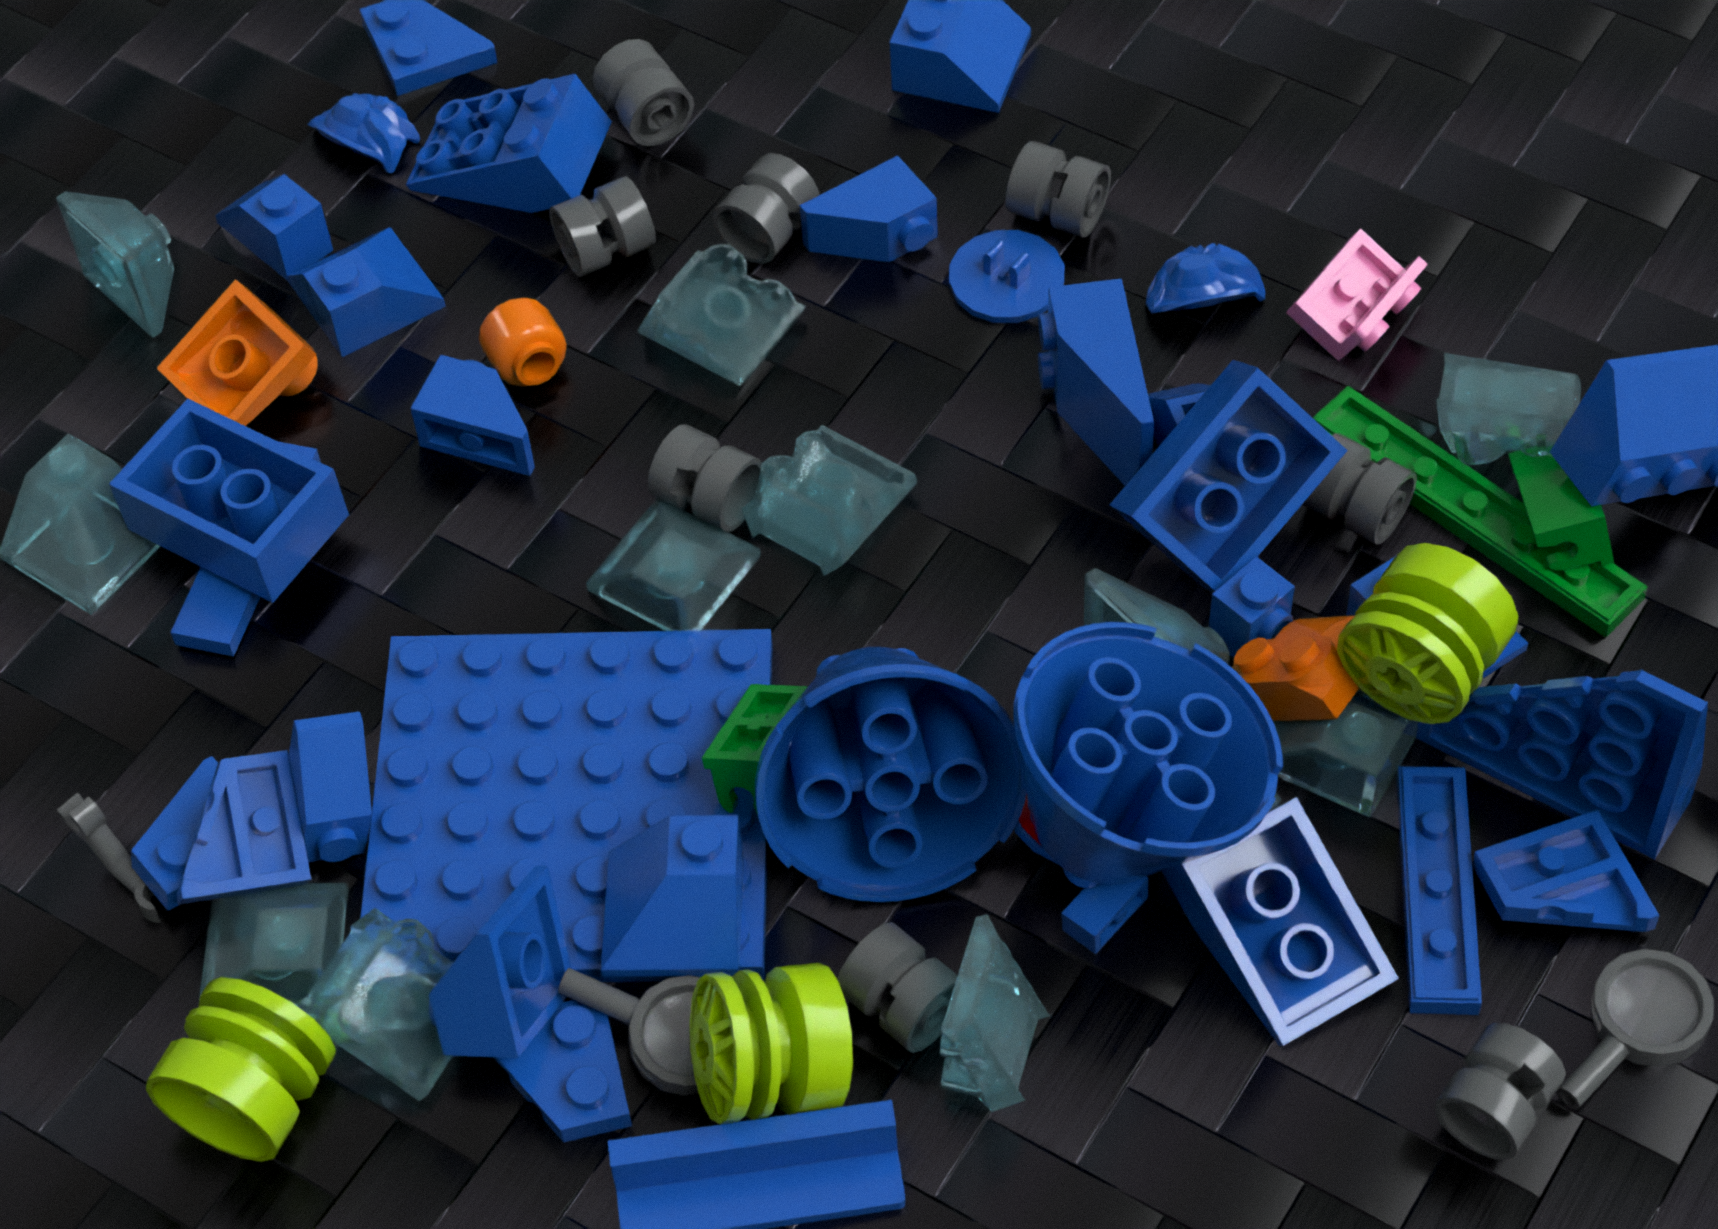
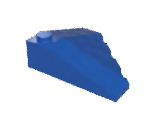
M1643 670L1621 672L1619 676L1592 679L1584 676L1547 680L1545 684L1519 686L1517 684L1480 687L1470 694L1469 701L1461 713L1450 722L1437 724L1419 722L1416 739L1572 818L1598 810L1615 840L1655 860L1691 801L1702 768L1708 702Z

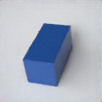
M1148 877L1124 884H1098L1094 888H1084L1061 913L1062 930L1096 954L1148 898Z

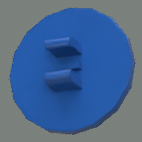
M994 230L975 236L958 249L949 265V288L957 304L972 316L993 323H1019L1038 317V314L1048 310L1049 287L1064 285V263L1056 248L1040 236L1021 230Z

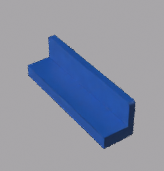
M892 1100L608 1141L610 1167L617 1192L620 1229H768L902 1209L906 1204Z

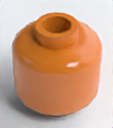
M525 297L510 299L496 306L486 316L480 327L479 343L492 367L497 370L500 378L509 385L525 387L548 381L555 375L566 356L567 343L562 330L548 309L537 300Z

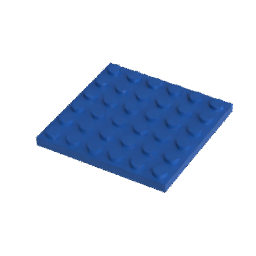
M771 629L391 636L355 963V976L359 986L436 985L476 933L535 865L548 866L572 969L601 982L664 981L667 978L681 977H602L601 974L609 851L670 815L739 816L744 852L740 970L754 971L764 980L768 842L753 807L754 798L752 794L744 788L735 787L734 791L738 796V805L733 813H728L718 801L711 770L704 769L702 756L751 684L772 685L773 641Z

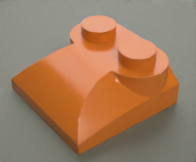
M235 279L160 363L157 369L186 398L246 426L278 396H293L307 388L316 374L318 360L314 349L255 294Z
M1355 615L1293 620L1283 627L1275 638L1267 640L1265 638L1253 639L1237 651L1232 668L1258 695L1269 712L1272 721L1337 719L1359 690L1357 684L1344 670L1337 652L1338 636Z

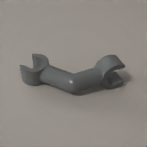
M76 793L57 809L60 817L74 833L84 839L110 874L134 893L143 916L151 922L161 923L155 907L150 902L151 898L155 895L132 869L131 855L107 826L105 815L89 796L83 800Z

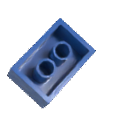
M1232 360L1109 506L1198 585L1214 593L1252 559L1260 555L1348 450L1258 367Z
M188 398L109 483L128 530L271 603L279 597L349 516L333 468Z

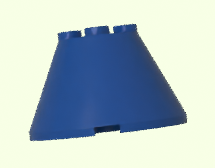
M1105 622L1085 625L1067 631L1048 642L1032 658L1016 691L1013 719L1030 806V819L1037 838L1047 854L1064 869L1065 876L1069 881L1079 887L1094 888L1098 884L1128 883L1235 845L1260 825L1276 800L1275 793L1278 774L1283 768V755L1276 727L1261 699L1251 686L1218 656L1197 643L1194 644L1190 651L1172 642L1154 637L1157 631L1156 627L1127 622Z
M866 647L847 652L843 655L830 656L823 660L817 668L815 679L770 734L762 750L755 778V800L759 822L767 842L779 860L787 868L792 865L803 874L816 880L820 890L843 898L867 902H893L919 898L948 888L977 871L975 862L984 856L998 840L1005 843L1020 818L1027 794L1015 727L1006 710L994 697L975 683L919 659L913 651L906 648Z

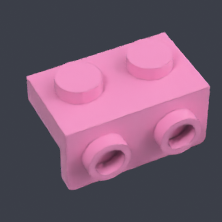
M1360 228L1344 244L1286 313L1338 361L1356 346L1363 352H1366L1389 328V325L1382 319L1390 309L1395 314H1398L1420 291L1421 287L1414 280L1428 264L1418 256L1406 268H1403Z

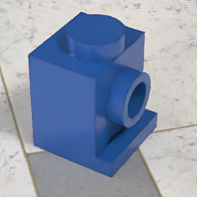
M1256 556L1212 593L1208 638L1233 658L1243 645L1253 639L1265 638L1267 640L1275 638L1283 627L1293 621L1291 609L1295 586Z

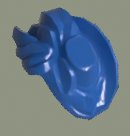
M353 93L352 96H345L332 109L311 119L308 124L330 141L381 163L386 173H394L407 140L415 144L420 142V136L416 128L408 121L406 113L400 106L389 100L388 97Z
M1212 243L1206 248L1201 245L1194 248L1191 245L1168 259L1156 273L1148 288L1145 305L1151 313L1207 307L1255 296L1259 301L1265 299V288L1260 272L1242 253L1222 244L1216 246L1215 243Z

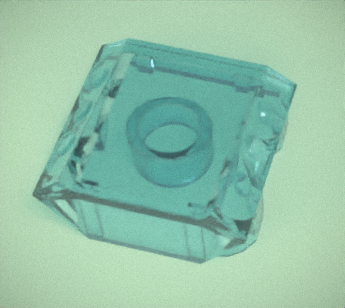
M718 244L711 246L704 253L698 250L660 293L637 332L741 386L793 326L806 306L795 301L791 290L779 281L766 279L758 282L747 276V262L744 256L730 245Z
M1444 353L1445 366L1440 396L1436 398L1439 429L1451 453H1457L1458 460L1465 464L1476 465L1490 463L1501 457L1505 451L1521 450L1525 455L1533 457L1551 454L1552 447L1580 404L1581 382L1577 374Z
M821 425L817 430L806 431L796 438L794 453L791 457L783 455L771 456L761 463L756 494L742 508V512L753 537L759 533L819 565L823 576L842 566L917 484L915 473Z
M374 908L350 926V934L308 995L298 1002V1007L311 1016L329 1034L333 1042L420 1101L428 1095L452 1056L443 1055L437 1027L432 1024L429 1016L430 999L428 994L454 962H451L434 950V940L431 932L418 920L400 919L393 921Z
M987 914L976 917L941 1028L940 1056L946 1057L942 1073V1088L976 1096L991 1112L1025 1101L1018 1090L1038 1019L1050 1015L1011 956V952L1005 942L1000 939Z

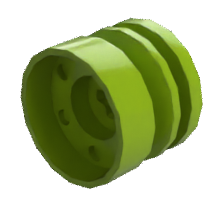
M1429 543L1409 545L1395 556L1374 585L1373 595L1368 597L1355 612V617L1341 631L1338 636L1337 652L1344 670H1346L1352 680L1364 693L1382 707L1406 719L1427 724L1446 723L1461 713L1469 701L1470 694L1481 684L1483 672L1496 662L1516 632L1519 616L1512 596L1501 582L1474 559L1445 546Z
M821 963L775 967L767 974L765 982H763L758 973L751 970H739L733 976L723 972L704 974L697 981L692 995L689 1020L690 1052L700 1099L710 1119L718 1124L738 1122L745 1116L752 1120L767 1118L773 1113L776 1103L780 1110L787 1115L843 1106L850 1089L853 1067L852 1032L847 1005L839 981L828 966Z
M220 977L209 981L200 995L199 1007L192 1009L188 1014L184 1030L189 1038H181L170 1043L147 1079L146 1091L152 1102L171 1121L201 1141L242 1159L259 1162L272 1160L277 1155L298 1119L300 1111L294 1100L299 1101L312 1096L319 1081L318 1076L325 1074L334 1059L336 1048L329 1034L311 1016L292 1002L253 983L241 979Z

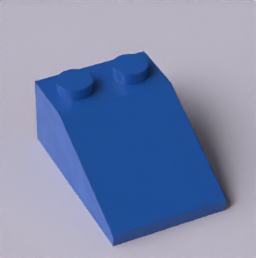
M1122 278L1049 287L1048 313L1038 314L1042 350H1048V352L1038 353L1042 389H1053L1057 413L1121 483L1126 486L1152 455L1154 420Z
M1297 797L1271 808L1260 825L1235 845L1162 871L1196 933L1279 1046L1286 1045L1399 979Z

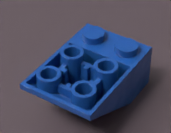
M576 74L554 79L544 78L533 84L507 90L497 89L490 94L464 100L454 99L444 104L438 111L433 129L424 147L418 152L417 162L405 185L411 191L533 213L548 210L554 205L580 195L612 121Z

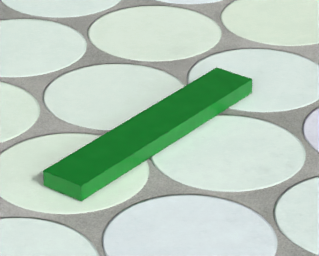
M1350 386L1341 391L1313 417L1330 435L1340 433L1369 448L1373 462L1377 463L1384 457H1387L1416 472L1417 483L1409 503L1410 505L1606 638L1645 599L1648 586L1613 563L1601 566L1599 561L1568 570L1550 569L1546 557L1555 552L1568 551L1575 543L1566 541L1556 546L1537 547L1523 502Z

